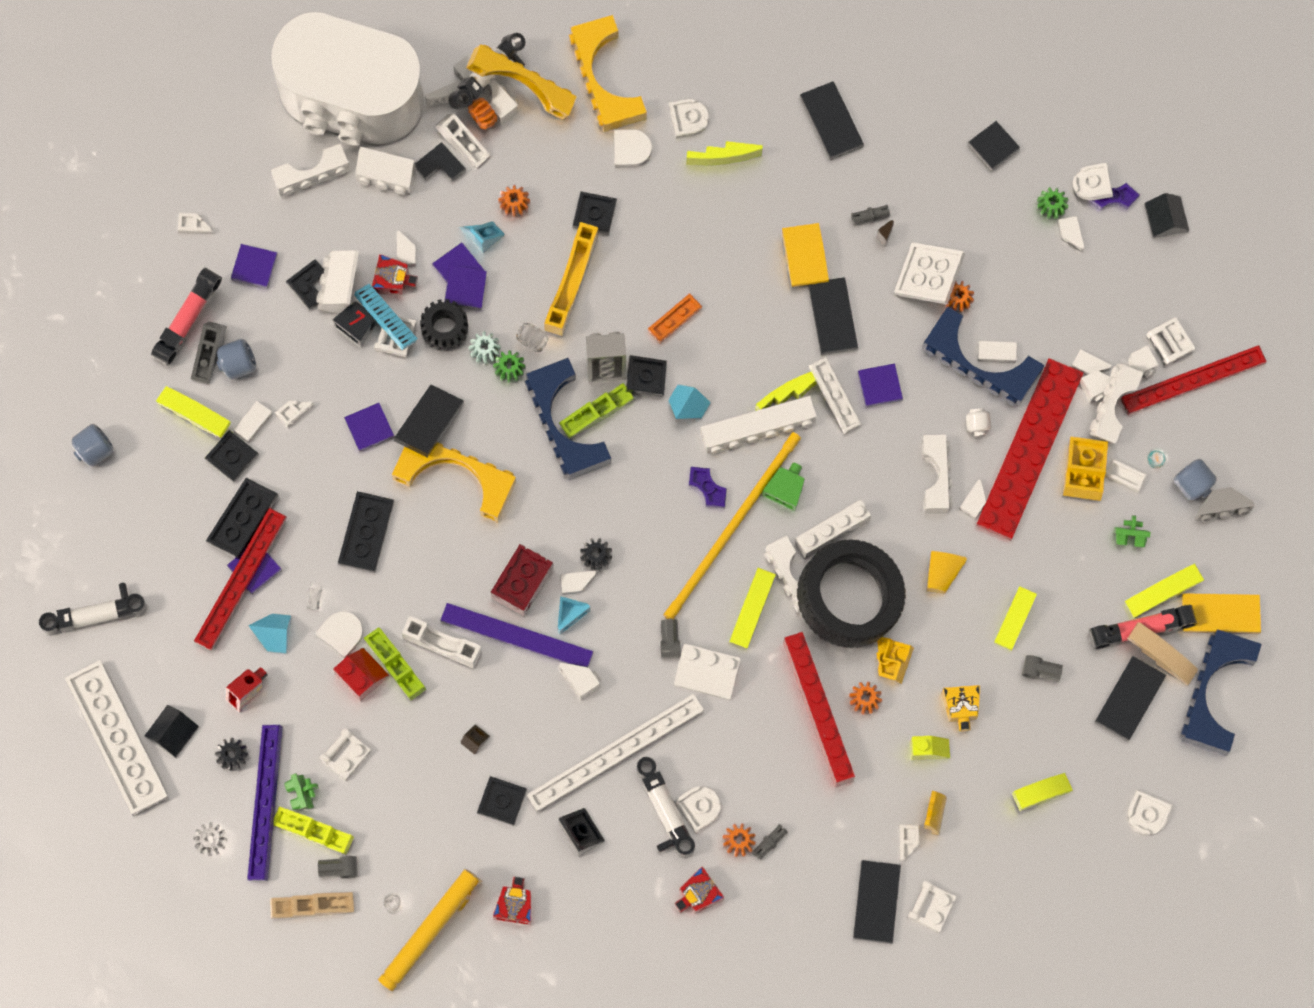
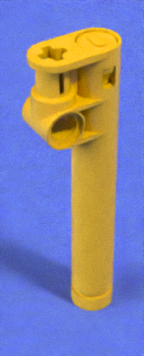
M464 869L384 970L378 981L393 992L398 986L397 984L403 980L454 913L460 912L470 900L469 897L472 895L471 892L478 883L482 884L483 881L470 870Z

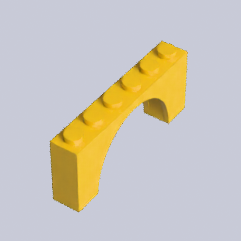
M613 15L572 26L571 34L568 35L571 45H575L574 55L576 61L581 63L579 68L582 78L586 77V90L588 94L591 93L592 95L591 104L593 110L598 112L596 118L599 127L602 126L604 132L647 120V111L641 96L626 98L613 95L598 84L592 72L594 58L600 49L609 42L618 39V28Z
M439 442L428 458L404 447L392 473L394 481L411 487L418 475L432 466L439 464L462 466L474 474L482 487L483 502L480 508V515L497 523L499 522L516 484V477L512 472L498 470L491 463L483 464L476 457L461 455V452L456 449H446Z

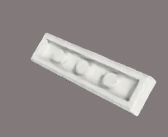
M827 357L809 365L843 433L860 425L861 422Z

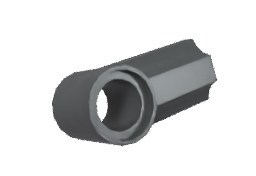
M661 620V658L681 657L680 640H678V620Z
M1026 655L1022 675L1031 679L1043 678L1059 682L1063 665L1043 661L1038 656Z
M342 856L339 859L318 860L319 878L340 877L348 879L358 877L357 857Z

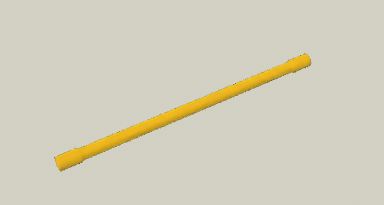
M792 432L785 441L782 449L676 599L669 605L663 614L666 619H675L687 598L755 504L764 488L801 440L798 434Z

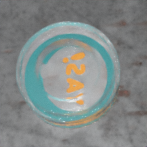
M1159 448L1152 449L1147 455V463L1152 468H1161L1167 459L1166 453Z

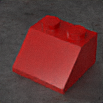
M364 648L348 655L333 668L334 674L360 702L390 676Z

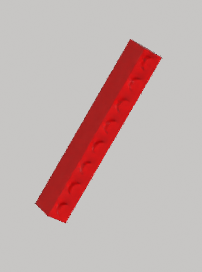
M803 631L784 637L783 644L834 786L838 787L853 782L855 775Z

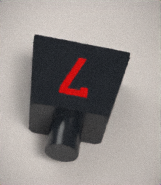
M355 301L333 319L334 327L362 347L377 321L364 306Z

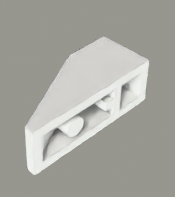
M454 113L447 114L435 126L446 141L476 168L490 156Z

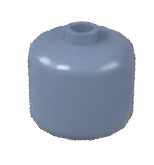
M238 339L220 346L217 351L218 368L221 372H224L228 379L235 380L256 370L254 354L245 339Z
M95 424L88 425L71 440L75 450L73 453L80 462L83 460L91 467L99 464L114 451V447L108 437Z
M1196 459L1173 479L1174 484L1191 501L1199 497L1205 498L1212 491L1210 488L1217 481L1215 474L1202 459Z

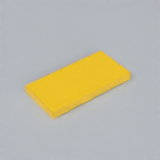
M1182 594V606L1192 605L1197 620V625L1183 629V632L1215 633L1218 629L1227 633H1261L1260 595Z

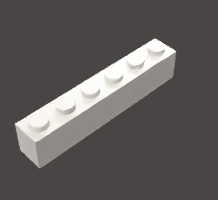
M807 396L701 426L700 434L706 453L716 454L727 447L733 449L739 447L741 443H754L762 437L772 438L780 432L790 433L795 428L801 426L803 428L810 427L816 422L817 416L811 398Z

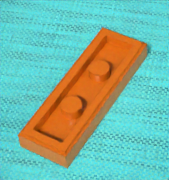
M689 293L648 328V332L661 344L702 309V305Z

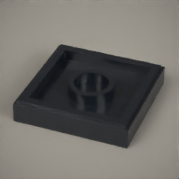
M997 121L968 142V146L991 171L1020 150V146Z
M580 191L572 227L578 229L580 222L598 227V233L609 235L617 198Z
M630 355L626 392L663 397L667 360Z
M229 430L204 459L234 483L257 458L259 453Z
M490 776L477 814L514 826L527 788Z

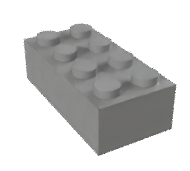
M610 332L609 335L593 333L586 336L588 383L626 380L624 333Z

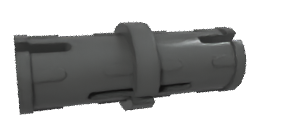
M888 205L876 208L868 207L867 210L851 213L853 225L866 221L874 222V219L889 217L890 210L887 209Z
M778 824L768 836L766 835L761 844L752 851L758 860L761 861L771 849H775L777 847L776 844L788 833L785 828H782L781 824Z

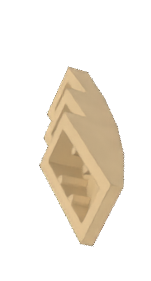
M1140 622L1136 624L1127 638L1142 649L1141 652L1155 660V664L1187 686L1198 671V668L1186 657Z
M353 892L315 893L313 895L271 898V919L353 913Z

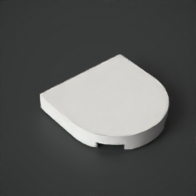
M695 99L669 102L676 139L697 135L706 129L709 123V111L705 105Z
M614 130L615 167L640 166L650 157L652 145L645 133L639 130Z
M1107 163L1083 167L1074 176L1073 188L1080 198L1097 200L1113 197Z
M337 612L331 615L315 634L345 658L360 642L362 638V625L359 619L352 613Z
M694 787L674 800L695 833L713 823L720 814L721 801L714 790L706 787Z
M1136 790L1127 812L1129 825L1135 832L1141 835L1150 836L1157 834L1165 826L1173 805Z

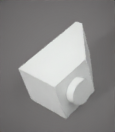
M565 663L559 664L560 672L580 700H583L600 688L599 682L601 679L596 671L592 672L588 667Z

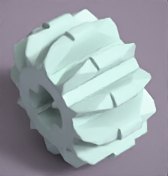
M484 331L482 333L483 336L476 333V339L470 340L472 345L469 346V351H472L470 354L472 358L476 357V362L479 363L483 359V363L487 364V359L493 362V356L499 357L498 351L501 350V345L498 344V338H493V333L486 336ZM482 346H488V349L484 350V348L482 349Z

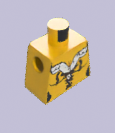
M980 685L943 688L941 695L949 722H958L960 732L970 731V721L977 720Z

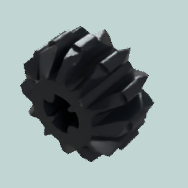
M591 538L590 544L584 543L585 548L580 549V553L583 554L580 560L585 561V567L591 564L592 571H594L595 566H598V569L601 571L602 564L606 567L609 566L607 560H612L610 555L612 548H607L608 542L601 544V538H598L597 543H595L594 539ZM597 551L599 557H595V555H593V552Z
M233 737L230 738V743L224 739V746L218 744L217 748L220 751L215 752V756L219 757L216 760L217 764L222 763V769H226L228 766L229 771H233V766L240 770L239 763L244 765L247 763L243 759L249 756L247 752H244L247 746L242 745L240 739L236 743ZM230 751L235 755L233 758L229 756Z

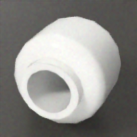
M984 408L969 410L970 413L966 414L967 431L970 433L974 432V436L986 435L985 431L991 429L990 413L985 411Z

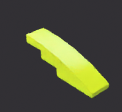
M726 141L725 148L707 146L706 153L687 151L686 165H725L746 161L762 156L763 145Z
M812 372L792 379L770 392L756 404L755 411L768 408L773 403L776 405L785 403L792 396L796 399L802 398L817 384Z
M165 386L156 400L158 405L173 411L175 415L190 421L192 425L219 438H222L231 424L226 418L168 386Z
M1194 563L1127 599L1125 603L1133 617L1137 618L1204 581V578Z
M757 568L729 642L745 648L749 647L775 579V573Z
M280 806L274 817L273 826L344 855H347L354 839L350 834Z

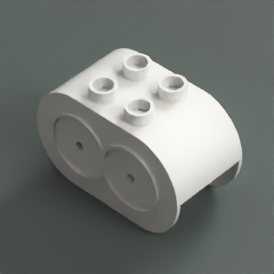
M310 12L295 17L277 35L272 47L271 60L280 99L288 113L299 122L304 123L303 127L307 131L317 135H323L325 130L339 134L338 138L342 142L352 146H358L360 141L381 145L403 138L418 123L424 105L423 89L419 81V60L413 47L403 38L320 12Z

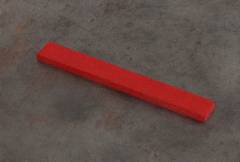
M1257 345L1122 396L1120 400L1127 415H1131L1266 364L1267 361L1260 346Z
M269 508L194 639V643L212 651L285 523L287 516Z

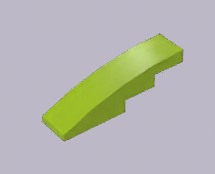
M622 383L593 402L589 401L559 422V424L570 439L632 402L634 397L630 392H626V386Z
M380 627L364 637L365 642L410 701L426 690L425 686L414 674L412 668Z

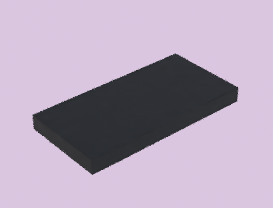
M834 81L800 94V99L829 160L864 146Z
M845 277L829 279V282L808 285L820 354L858 350Z
M430 384L395 435L394 442L428 458L463 406L464 400Z
M245 478L206 539V543L239 560L269 508H272L279 497L278 493Z
M357 491L338 565L376 573L395 502L394 499Z
M1132 656L1096 718L1095 723L1129 742L1167 675Z
M861 860L853 939L893 944L901 865Z

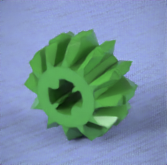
M1050 187L1047 192L1043 190L1041 196L1037 199L1039 203L1037 209L1042 210L1041 215L1048 214V219L1053 215L1056 220L1058 215L1063 216L1065 214L1064 210H1067L1069 207L1066 204L1069 200L1068 197H1064V191L1059 193L1058 187L1055 191H1052Z
M508 350V355L501 352V357L495 358L497 363L493 364V368L496 369V376L501 375V381L507 378L508 383L511 382V378L518 381V375H524L522 370L526 369V365L523 364L524 358L519 357L518 352L512 355L511 350ZM508 364H512L511 369L507 368Z

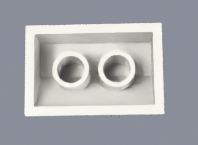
M364 147L359 149L355 175L356 180L360 184L375 185L382 190L391 189L401 195L405 193L411 194L417 175L414 160Z
M332 251L328 256L324 257L322 266L325 269L319 282L322 287L316 299V302L319 303L318 309L340 314L350 305L359 251Z
M684 644L674 686L730 700L741 658Z

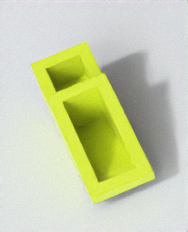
M1019 586L994 643L1012 651L1036 598V593Z
M1062 773L1013 791L1012 795L1021 812L1072 792L1073 789L1066 774Z

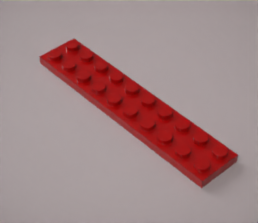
M1048 358L978 519L977 527L1010 541L1012 540L1083 372Z

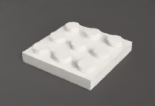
M912 242L894 293L897 296L947 305L965 253L959 250Z

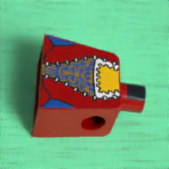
M379 254L372 287L378 294L403 295L405 286L416 287L418 276L408 275L409 268L406 263Z
M261 667L254 673L247 669L226 687V700L239 713L261 692L262 680L268 676L266 671Z
M702 866L680 887L679 892L682 898L675 902L674 905L680 913L690 907L697 914L722 902L724 896Z
M513 877L512 887L503 886L493 914L494 920L531 925V891L523 889L524 878Z

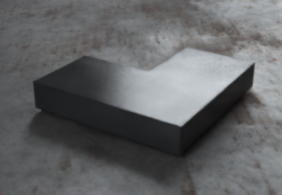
M442 142L415 163L416 170L425 180L439 169L451 181H454L466 171L463 164Z
M316 259L286 281V284L309 311L319 304L316 302L319 291L315 288L314 284L320 281L321 275L324 274V268Z

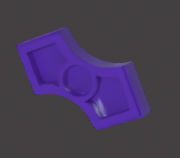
M1125 183L1120 187L1112 188L1113 197L1089 201L1100 210L1110 205H1119L1128 209L1140 197V194Z
M691 467L689 487H693L702 493L705 498L706 507L725 509L727 488L717 485L712 480L710 468Z

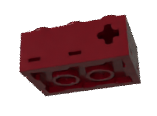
M519 544L491 590V598L525 617L554 569L553 562L548 559L546 560L539 553L529 548L526 549L525 546Z

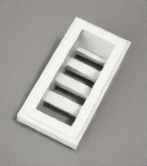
M459 81L425 95L427 106L449 103V95L453 91L459 90L457 88L460 84Z

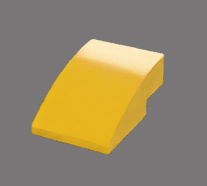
M819 223L782 228V240L791 287L829 282Z
M1070 436L1063 496L1101 501L1106 474L1108 442Z

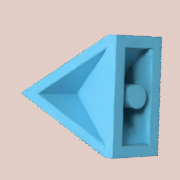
M493 221L482 225L459 227L482 253L505 235Z
M677 385L668 400L676 419H702L711 404L695 387Z
M560 596L558 633L561 635L590 612L589 604Z
M270 614L248 625L267 652L287 654L291 615Z

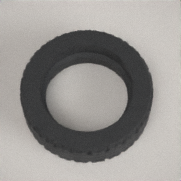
M856 539L839 540L819 550L802 570L797 584L799 610L809 628L821 639H824V641L839 647L842 646L843 648L864 647L881 639L901 617V612L905 605L904 599L906 598L903 576L894 560L876 545L874 546L869 542ZM848 563L859 566L866 570L877 582L882 596V605L878 614L869 622L864 624L844 622L834 616L826 607L821 596L820 583L826 571L834 565Z

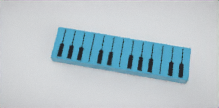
M370 284L355 291L354 296L401 350L417 341L418 338Z

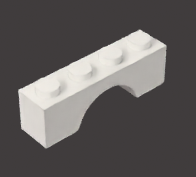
M471 53L453 66L454 74L461 82L473 73L466 68L472 55ZM493 78L485 88L492 94L490 105L497 115L498 123L502 126L518 113L519 103L514 96H509L506 93L507 90L502 83H497Z
M337 144L324 149L320 163L311 170H297L287 163L271 169V174L278 192L282 196L290 195L300 188H309L316 182H325L332 176L343 175L350 168L341 144Z
M1148 345L1131 353L1128 359L1129 367L1143 372L1142 377L1145 376L1146 378L1155 374L1159 365ZM1096 370L1081 378L1079 385L1090 403L1093 401L1100 402L1104 399V389L1110 383L1112 377Z
M1124 364L1114 366L1111 371V381L1104 389V399L1097 407V417L1090 425V435L1116 444L1123 427L1115 415L1116 402L1125 392L1137 390L1143 372Z
M923 435L922 459L933 464L938 473L937 483L925 490L924 514L948 513L949 507H952V496H949L948 491L952 486L951 477L948 478V471L951 470V460L947 459V452H950V441H946V435Z
M859 500L795 539V546L804 560H806L838 536L854 531L868 523L871 514L862 500Z
M786 535L767 545L764 555L767 561L774 565L776 577L778 580L782 579L785 584L783 586L787 596L793 598V606L796 612L799 613L800 610L797 603L798 581L793 578L790 572V562L795 557L796 551Z
M409 616L402 631L403 639L473 669L482 652L480 645L464 638L459 639L446 635L434 629L428 623Z

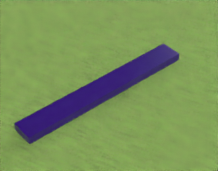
M449 603L446 604L440 620L442 623L566 664L589 667L593 655L591 650Z
M262 725L247 875L248 881H268L283 729L281 725Z

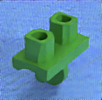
M1132 515L1131 520H1123V525L1130 526V528L1114 527L1113 532L1116 534V544L1127 545L1128 535L1135 536L1134 546L1145 547L1147 537L1150 538L1151 532L1148 530L1135 529V527H1143V522L1136 521V515Z
M297 773L291 775L292 779L285 782L284 785L288 793L296 791L297 798L290 800L292 809H313L314 805L311 798L316 797L314 791L319 788L318 784H312L310 778L305 779L304 775H297Z

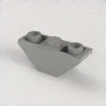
M1231 487L1212 490L1197 512L1195 521L1207 522L1211 521L1214 517L1224 519L1231 517V514L1237 513L1239 515H1246L1252 511L1255 505L1253 501Z

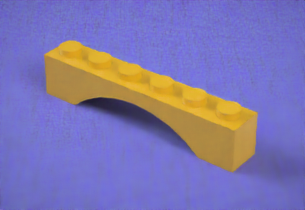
M480 44L473 50L466 67L482 77L502 75L520 81L537 95L546 112L561 120L569 116L577 97L570 90L557 86L552 80L540 77V74L535 71L527 70L521 63L509 60L506 55L494 52L487 45Z
M580 222L562 281L544 322V329L547 332L560 336L564 334L598 238V227Z

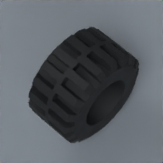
M440 299L437 300L438 303L436 304L434 302L430 303V308L426 306L424 309L425 313L421 314V332L425 342H428L430 347L435 346L436 350L443 348V351H447V348L451 347V350H454L455 345H462V340L465 341L467 338V315L461 305L457 306V302L453 301L450 303L449 299H445V302H442ZM442 318H449L456 323L454 328L448 332H439L433 326L436 321Z

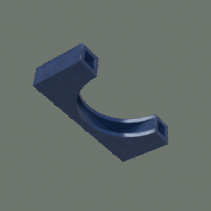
M947 306L923 343L922 348L925 353L932 357L936 356L941 359L940 361L944 365L954 367L962 376L967 375L973 379L975 384L985 386L993 395H1000L1008 404L1019 407L1041 374L1044 364L1028 355L1020 365L1005 372H988L975 367L964 357L958 343V329L964 316Z
M569 357L526 373L527 380L524 381L528 392L532 391L534 396L531 398L533 405L540 410L541 414H538L542 425L545 424L548 431H545L549 442L553 441L555 447L552 449L556 459L560 458L561 460L560 469L563 476L567 475L568 479L571 480L610 465L611 456L605 442L596 444L574 442L562 435L553 423L551 408L556 395L563 387L576 380V374Z
M1217 629L1214 635L1210 634L1207 645H1210L1208 652L1204 653L1202 663H1205L1203 670H1199L1197 676L1199 685L1198 688L1193 690L1191 699H1194L1193 705H1189L1186 717H1189L1188 722L1183 724L1180 735H1183L1182 742L1227 756L1230 753L1235 734L1224 729L1212 717L1206 702L1207 684L1210 677L1223 667L1234 664L1254 666L1262 644Z

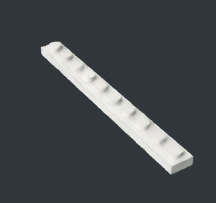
M692 694L527 794L528 799L536 812L541 811L704 712L703 707L696 696Z

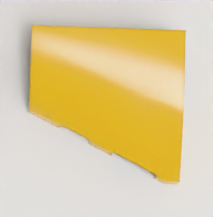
M931 551L926 592L945 594L966 563L967 558L945 552Z
M882 637L877 641L878 674L880 677L902 684L914 647Z
M937 791L931 792L924 829L932 830L931 834L934 835L940 834L947 800L945 795Z

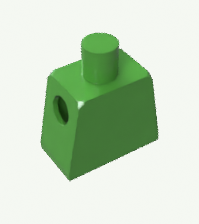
M792 462L789 470L780 467L764 488L762 496L795 512L805 478L799 476L802 466Z

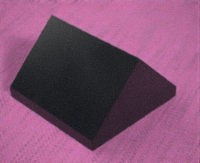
M1164 193L1144 203L1152 238L1189 232L1181 196Z
M167 704L144 737L174 758H177L199 726L183 712Z
M585 808L558 819L559 826L579 857L605 841Z

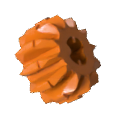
M479 97L473 100L472 104L468 107L470 116L481 129L486 130L497 122L495 111L484 98Z
M514 184L513 189L507 186L506 192H500L501 197L498 199V202L501 204L500 209L505 210L506 215L512 213V216L515 217L516 213H519L522 216L523 210H528L530 199L527 197L529 193L527 191L523 192L522 186L516 189Z
M961 281L960 285L955 282L946 308L947 306L953 307V310L959 309L961 313L964 311V308L969 309L970 304L974 302L972 297L974 291H970L971 286H963L964 281Z
M859 682V688L853 686L852 690L854 693L849 694V697L853 699L850 701V705H856L854 708L855 712L859 708L862 709V715L865 714L866 710L869 714H872L873 709L878 710V704L882 703V699L879 698L882 693L881 691L875 692L877 685L871 688L869 687L870 682H867L864 687L863 683ZM863 695L869 696L867 702H865V699L862 700Z
M741 823L740 829L737 828L736 824H733V830L730 828L726 829L729 835H723V839L727 840L723 843V847L730 846L727 850L728 854L734 850V857L738 856V852H741V855L744 857L746 856L745 850L750 853L752 852L750 846H755L756 842L751 840L755 838V833L748 834L751 831V827L744 830V824ZM738 836H741L742 840H744L740 844L736 843L737 840L734 841Z

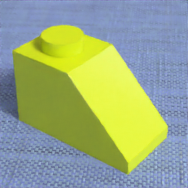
M912 736L910 739L911 760L950 759L949 739L936 736Z

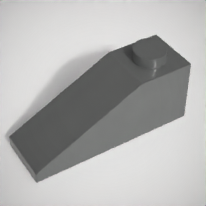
M210 321L203 324L191 379L207 384L210 383L218 360L217 351L220 346H223L227 326Z

